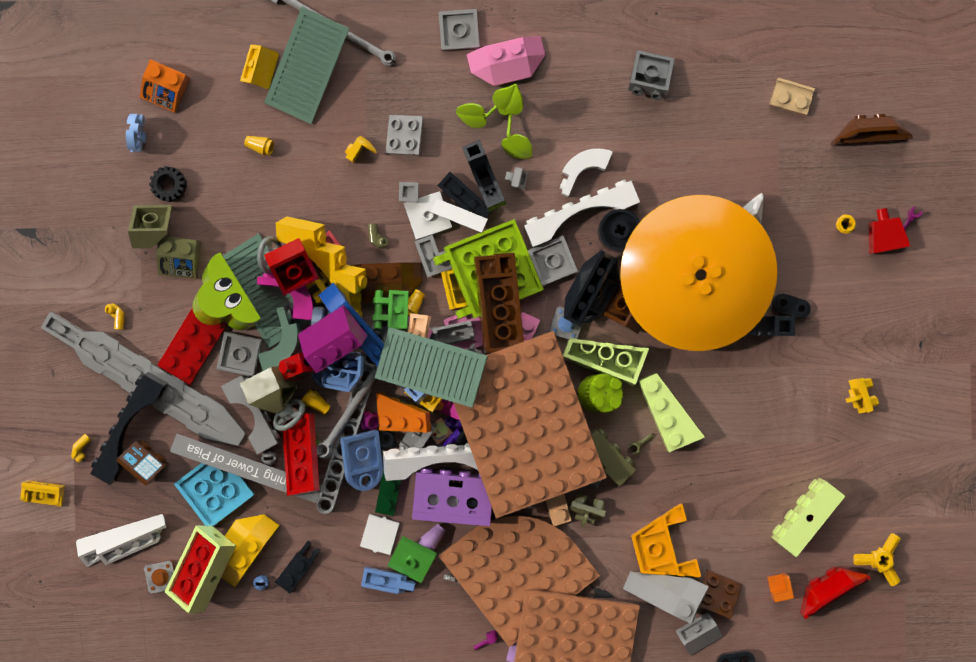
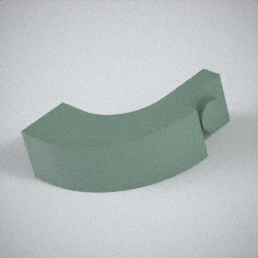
M288 306L276 309L282 327L280 343L274 349L258 354L263 371L270 367L279 366L281 360L295 355L299 349L300 340L298 334L302 331L301 322L293 324V312Z

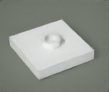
M440 191L418 198V202L404 203L416 240L452 228L449 219L431 212L436 199L443 201Z

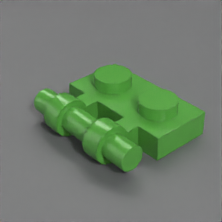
M376 290L375 298H373L375 313L372 315L374 329L380 330L382 329V322H388V328L407 330L408 291L389 290V298H384L383 291ZM383 305H388V315H382Z

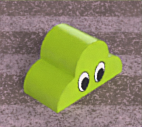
M218 253L213 256L203 272V285L193 300L192 308L196 318L207 325H218L225 321L236 330H248L254 327L261 319L222 254Z

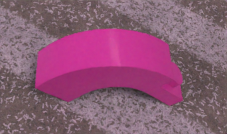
M263 274V277H257V285L279 287L273 274ZM303 286L290 293L294 303L293 319L312 320V312L315 307L314 300L309 289Z

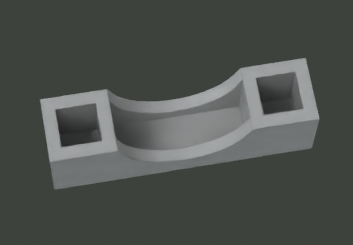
M241 375L221 386L229 403L243 404L252 411L255 426L248 438L256 453L259 454L278 444L281 436L278 430L270 424L272 420L267 411L248 404L240 383L249 379V377L246 378L245 375Z

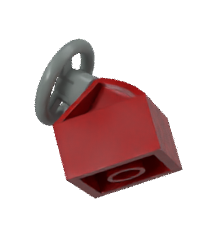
M268 236L261 241L257 252L258 265L264 273L273 274L283 295L289 294L319 279L300 238L283 246L274 236ZM265 246H266V247H267V251H266V254H264V257H265V258L263 259V252H264V248H265Z

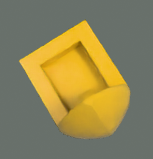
M359 136L354 144H350L347 147L345 158L354 163L363 147L375 154L377 152L367 139Z

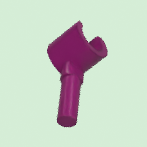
M916 206L908 210V218L903 224L904 230H906L913 219L922 215V210L917 215L913 213Z
M496 631L487 632V639L474 645V650L484 645L495 643L498 639Z

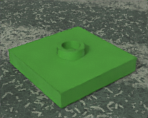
M402 536L387 566L422 583L437 553Z

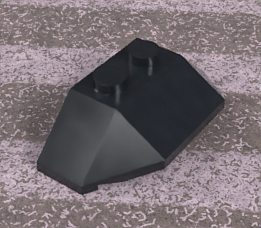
M600 250L582 265L565 296L564 318L582 327L584 324L590 323L603 315L620 284L617 267L618 259Z

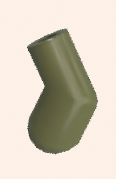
M376 223L368 224L370 243L380 249L387 247L388 239L378 234V225Z

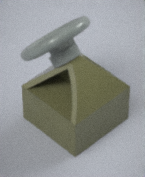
M279 366L270 367L240 383L249 405L276 413L273 419L275 429L279 431L288 430L295 426L305 412L304 402L300 399L290 400L298 387L296 380H284L282 373L279 371ZM293 405H299L298 412L293 411ZM291 418H294V419H293L292 421H290L289 423L283 425L287 420H290Z

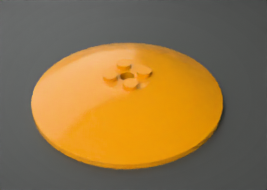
M710 195L679 197L652 210L639 222L631 233L621 260L620 279L622 293L635 320L647 333L658 341L688 351L718 349L739 340L749 333L767 312L777 283L775 251L763 226L752 214L738 204ZM699 269L706 271V277L703 280L696 279L695 274Z

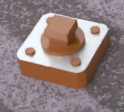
M166 560L147 564L144 567L148 591L151 594L166 590L175 571L174 561Z

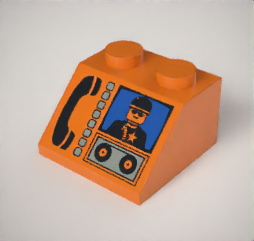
M150 59L142 77L140 98L175 113L190 78L179 71Z

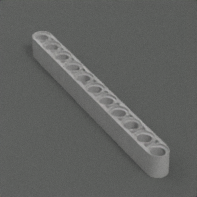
M373 322L371 329L376 334H379L385 343L384 339L388 333V325L377 330L374 329ZM364 352L363 372L368 371L370 373L376 364L369 363L367 361V354ZM362 378L352 390L347 407L355 397L356 391L364 383ZM374 382L366 392L365 398L357 406L360 412L359 417H350L337 437L317 501V510L322 514L330 513L336 506L345 477L343 456L338 450L341 445L340 438L348 437L344 433L346 426L353 428V435L358 434ZM333 464H341L342 472H335L333 470ZM329 481L336 483L337 489L335 491L328 489L327 483ZM322 500L330 501V509L322 507Z

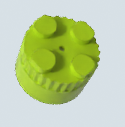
M609 374L587 376L582 380L578 389L579 401L583 408L589 412H611L621 405L623 398L622 383L618 378Z

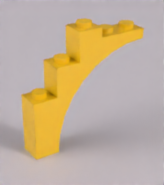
M285 217L276 222L277 241L287 244L300 238L308 257L324 272L331 284L333 282L346 296L349 304L362 317L360 291L367 284L366 269L346 265L345 247L326 243L325 224L292 217Z

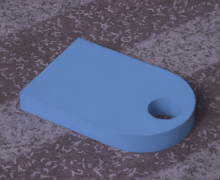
M372 430L340 438L345 478L348 484L360 491L374 488L380 482L383 474L379 431ZM368 476V483L362 485V478Z

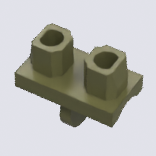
M578 493L570 504L569 511L576 512L575 519L581 521V527H585L586 522L594 524L595 519L602 520L605 517V501L594 499L591 507L585 505L588 496Z

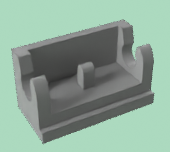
M471 320L433 328L436 341L451 345L475 339Z
M430 420L431 431L428 433L407 432L399 444V449L422 448L437 424Z

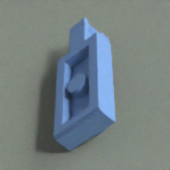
M365 566L361 586L399 594L404 593V590L414 591L416 582L406 580L407 576L400 573Z

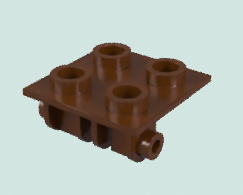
M706 570L702 583L709 587L700 607L731 619L742 584Z

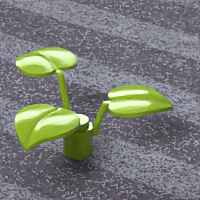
M517 84L496 90L492 96L495 106L487 113H485L481 105L475 103L463 104L455 110L458 117L472 128L484 127L487 123L486 117H489L496 109L502 115H509L507 126L508 138L502 140V148L508 155L514 158L529 159L533 156V147L528 138L520 134L511 136L512 115L520 114L523 110V98Z

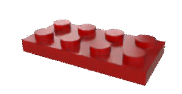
M192 308L157 365L191 385L228 324L225 321L218 325L204 324L196 318Z
M308 413L303 414L295 426L283 431L287 496L320 491L314 414ZM291 418L290 420H287L283 425L289 423V422L292 421L294 418Z

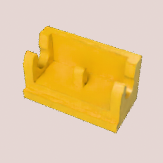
M453 270L441 272L449 309L453 310L467 306Z
M29 480L22 482L21 501L63 506L65 485Z

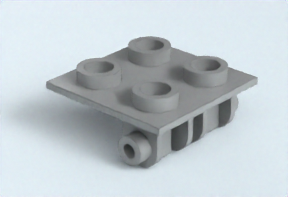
M389 115L386 153L419 156L421 153V136L423 135V116Z

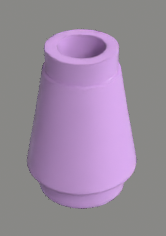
M436 524L420 537L421 540L418 543L430 550H435L446 530L439 524Z

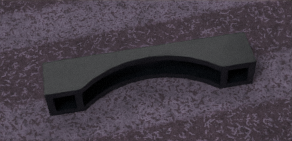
M150 372L139 375L135 382L137 387L134 392L131 391L128 395L126 407L120 410L117 416L119 418L117 424L111 427L108 433L110 435L108 441H104L100 448L101 454L99 458L96 457L91 465L93 469L90 474L109 485L116 482L123 469V466L116 460L123 453L124 436L129 424L144 407L160 400L168 385L166 381Z

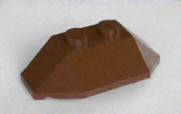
M876 114L874 118L858 115L854 116V119L849 121L831 141V146L908 141L913 139V135L893 117H886L885 114Z
M421 262L350 265L366 269L367 284L360 291L361 300L365 303H373L376 290H382L384 298H389V290L408 291L409 296L422 282Z

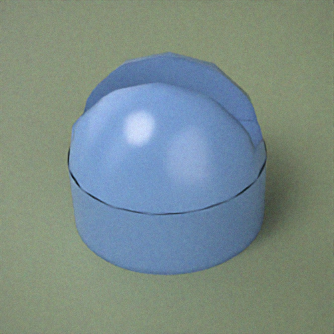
M258 575L253 581L255 589L258 591L265 590L269 586L268 577ZM256 582H265V585H257Z

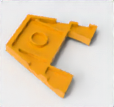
M682 503L631 535L641 573L701 577L697 559L677 563L668 526L687 521Z

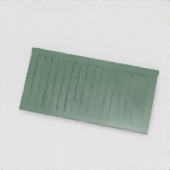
M302 6L264 103L312 124L350 28Z
M257 233L254 237L223 255L260 316L261 319L255 326L268 348L280 342L282 338V327L276 309L288 306L293 312L294 303L291 294L283 295L280 287L257 285V277H263V274H266L258 265L257 252L263 239ZM265 246L264 252H263V259L265 258V257H264V254H266V251H267V247H266V246ZM292 320L293 324L301 322L302 328L311 323V320Z
M389 327L375 378L473 408L488 356Z

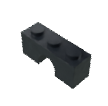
M763 316L760 322L746 335L795 336V317Z

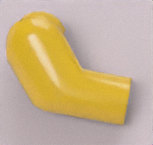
M114 303L107 304L105 312L115 319L114 329L124 330V311Z
M86 434L72 448L71 457L78 463L85 458L82 449L91 441Z

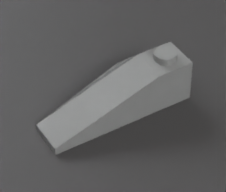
M630 571L623 589L691 624L695 620L709 586L692 578L643 574Z

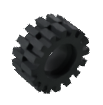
M164 166V168L160 167L158 171L153 172L154 175L150 177L151 183H149V186H151L152 189L150 190L154 193L155 197L166 202H173L176 199H180L181 195H184V189L187 188L185 183L187 181L179 170ZM166 177H172L175 181L174 189L168 192L164 191L161 187L162 180Z

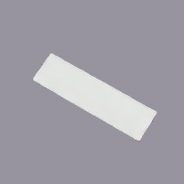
M436 199L431 210L434 214L481 233L488 220L439 199Z

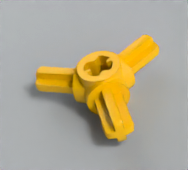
M891 533L882 548L879 547L878 550L871 551V554H854V565H871L872 568H877L879 572H883L890 586L900 583V579L893 568L895 564L893 562L894 555L892 554L901 538ZM881 556L885 557V558H883V561H884L883 563H880V561H881V558H880V557H881Z

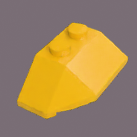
M265 514L237 519L225 535L236 547L221 578L236 587L280 525Z

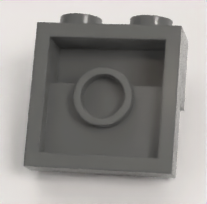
M637 50L628 90L632 91L636 96L647 94L651 95V98L654 100L666 99L675 58Z

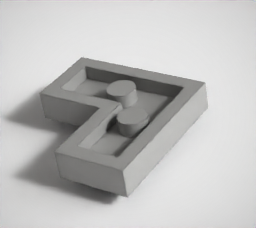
M433 235L414 241L427 277L452 269L449 260L435 266L433 258L444 254L445 251L439 253Z

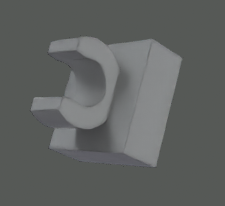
M515 167L514 173L506 172L505 180L512 182V187L525 190L529 172L523 168Z
M399 182V202H418L419 183Z

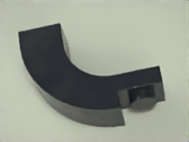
M478 140L463 146L462 149L488 211L506 205L481 141Z

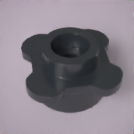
M379 431L381 449L385 447L394 448L397 445L394 439L395 431Z

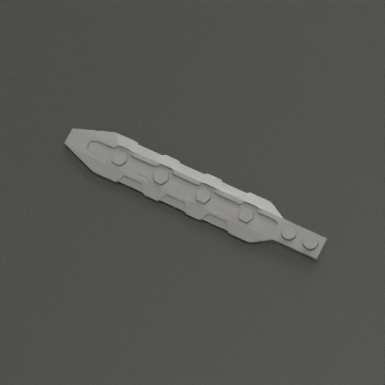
M53 311L48 314L41 326L43 330L73 347L85 366L98 374L102 373L121 385V388L129 393L131 391L134 392L137 387L135 382L139 375L147 372L166 381L168 385L160 400L151 404L160 412L167 413L185 424L186 428L199 436L237 446L245 436L246 432L223 405L184 384V381L176 376H171L156 367L142 355L138 356L106 333L84 331Z

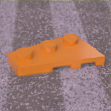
M381 391L376 393L379 430L423 433L431 431L430 412L412 404H405L398 398L386 396V393Z

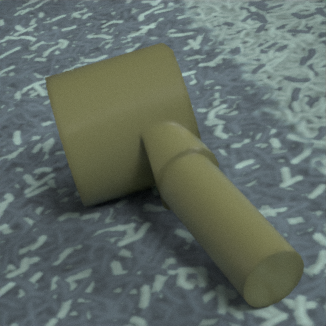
M650 433L638 442H631L628 448L632 445L637 446L638 449L632 453L637 454L640 447L653 436Z

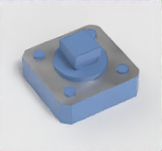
M563 307L556 308L550 331H554V334L559 337L577 339L581 327L564 318Z

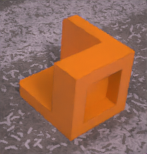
M787 573L767 577L771 598L774 602L794 599L790 577Z

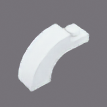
M589 149L574 156L561 173L568 176V179L563 178L560 185L561 195L569 196L577 176L582 171L590 168L605 171L612 151Z

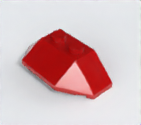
M839 566L837 568L831 567L825 572L824 576L820 578L815 577L809 581V585L805 588L801 605V616L806 620L871 579L870 576L865 572Z

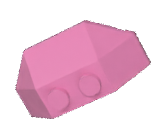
M541 36L521 37L484 46L467 54L471 74L493 86L532 77L545 57Z

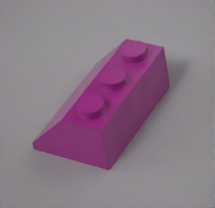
M342 305L301 331L298 337L304 358L317 373L361 346L367 334L347 308Z

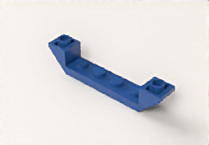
M333 282L319 294V297L330 313L342 305L347 308L367 334L360 347L378 367L384 342L349 304L346 296Z

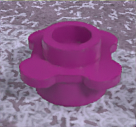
M365 411L360 425L361 429H369L370 431L376 429L379 425L378 414Z

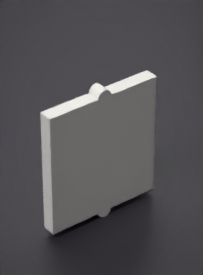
M369 514L360 546L371 549L374 553L378 551L390 555L399 522L389 520L385 516L382 518Z

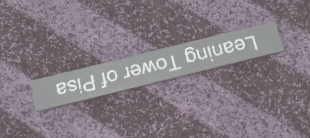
M176 434L170 452L287 493L286 474L284 471ZM320 491L295 496L316 503Z

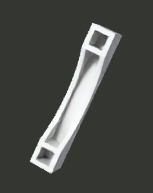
M626 180L615 183V188L610 190L608 187L597 191L598 195L596 196L586 195L580 198V202L573 205V202L563 205V209L555 212V209L544 213L545 217L541 219L534 217L527 220V225H524L532 247L534 248L550 241L560 225L580 211L599 207L627 209L639 204L640 201L632 181L626 182Z
M469 443L465 445L449 444L444 447L428 446L427 448L419 449L411 447L406 450L390 449L383 451L386 481L406 479L423 467L442 462L466 464L478 470Z

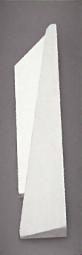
M163 514L78 539L76 541L78 557L86 567L99 560L107 565L158 543L162 529L166 528L165 518Z

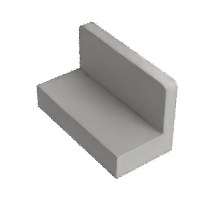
M709 612L696 618L693 623H688L676 630L690 655L723 636Z

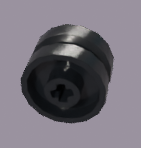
M612 210L599 223L597 231L599 241L609 251L624 252L631 233L640 221L629 210ZM617 228L622 229L621 235L619 233H615V230Z

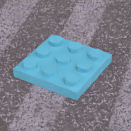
M203 463L174 483L205 526H214L255 495L243 477Z

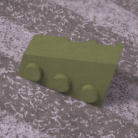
M594 428L590 433L603 469L621 486L636 471L633 467L635 463L628 456L624 458L620 454L622 450L615 442L610 444L606 440L609 436L601 428L599 430Z

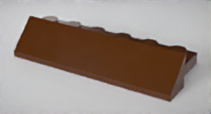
M515 253L474 257L484 355H488L524 341Z

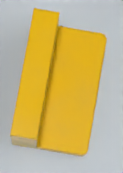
M250 45L240 81L269 89L279 53L260 45Z

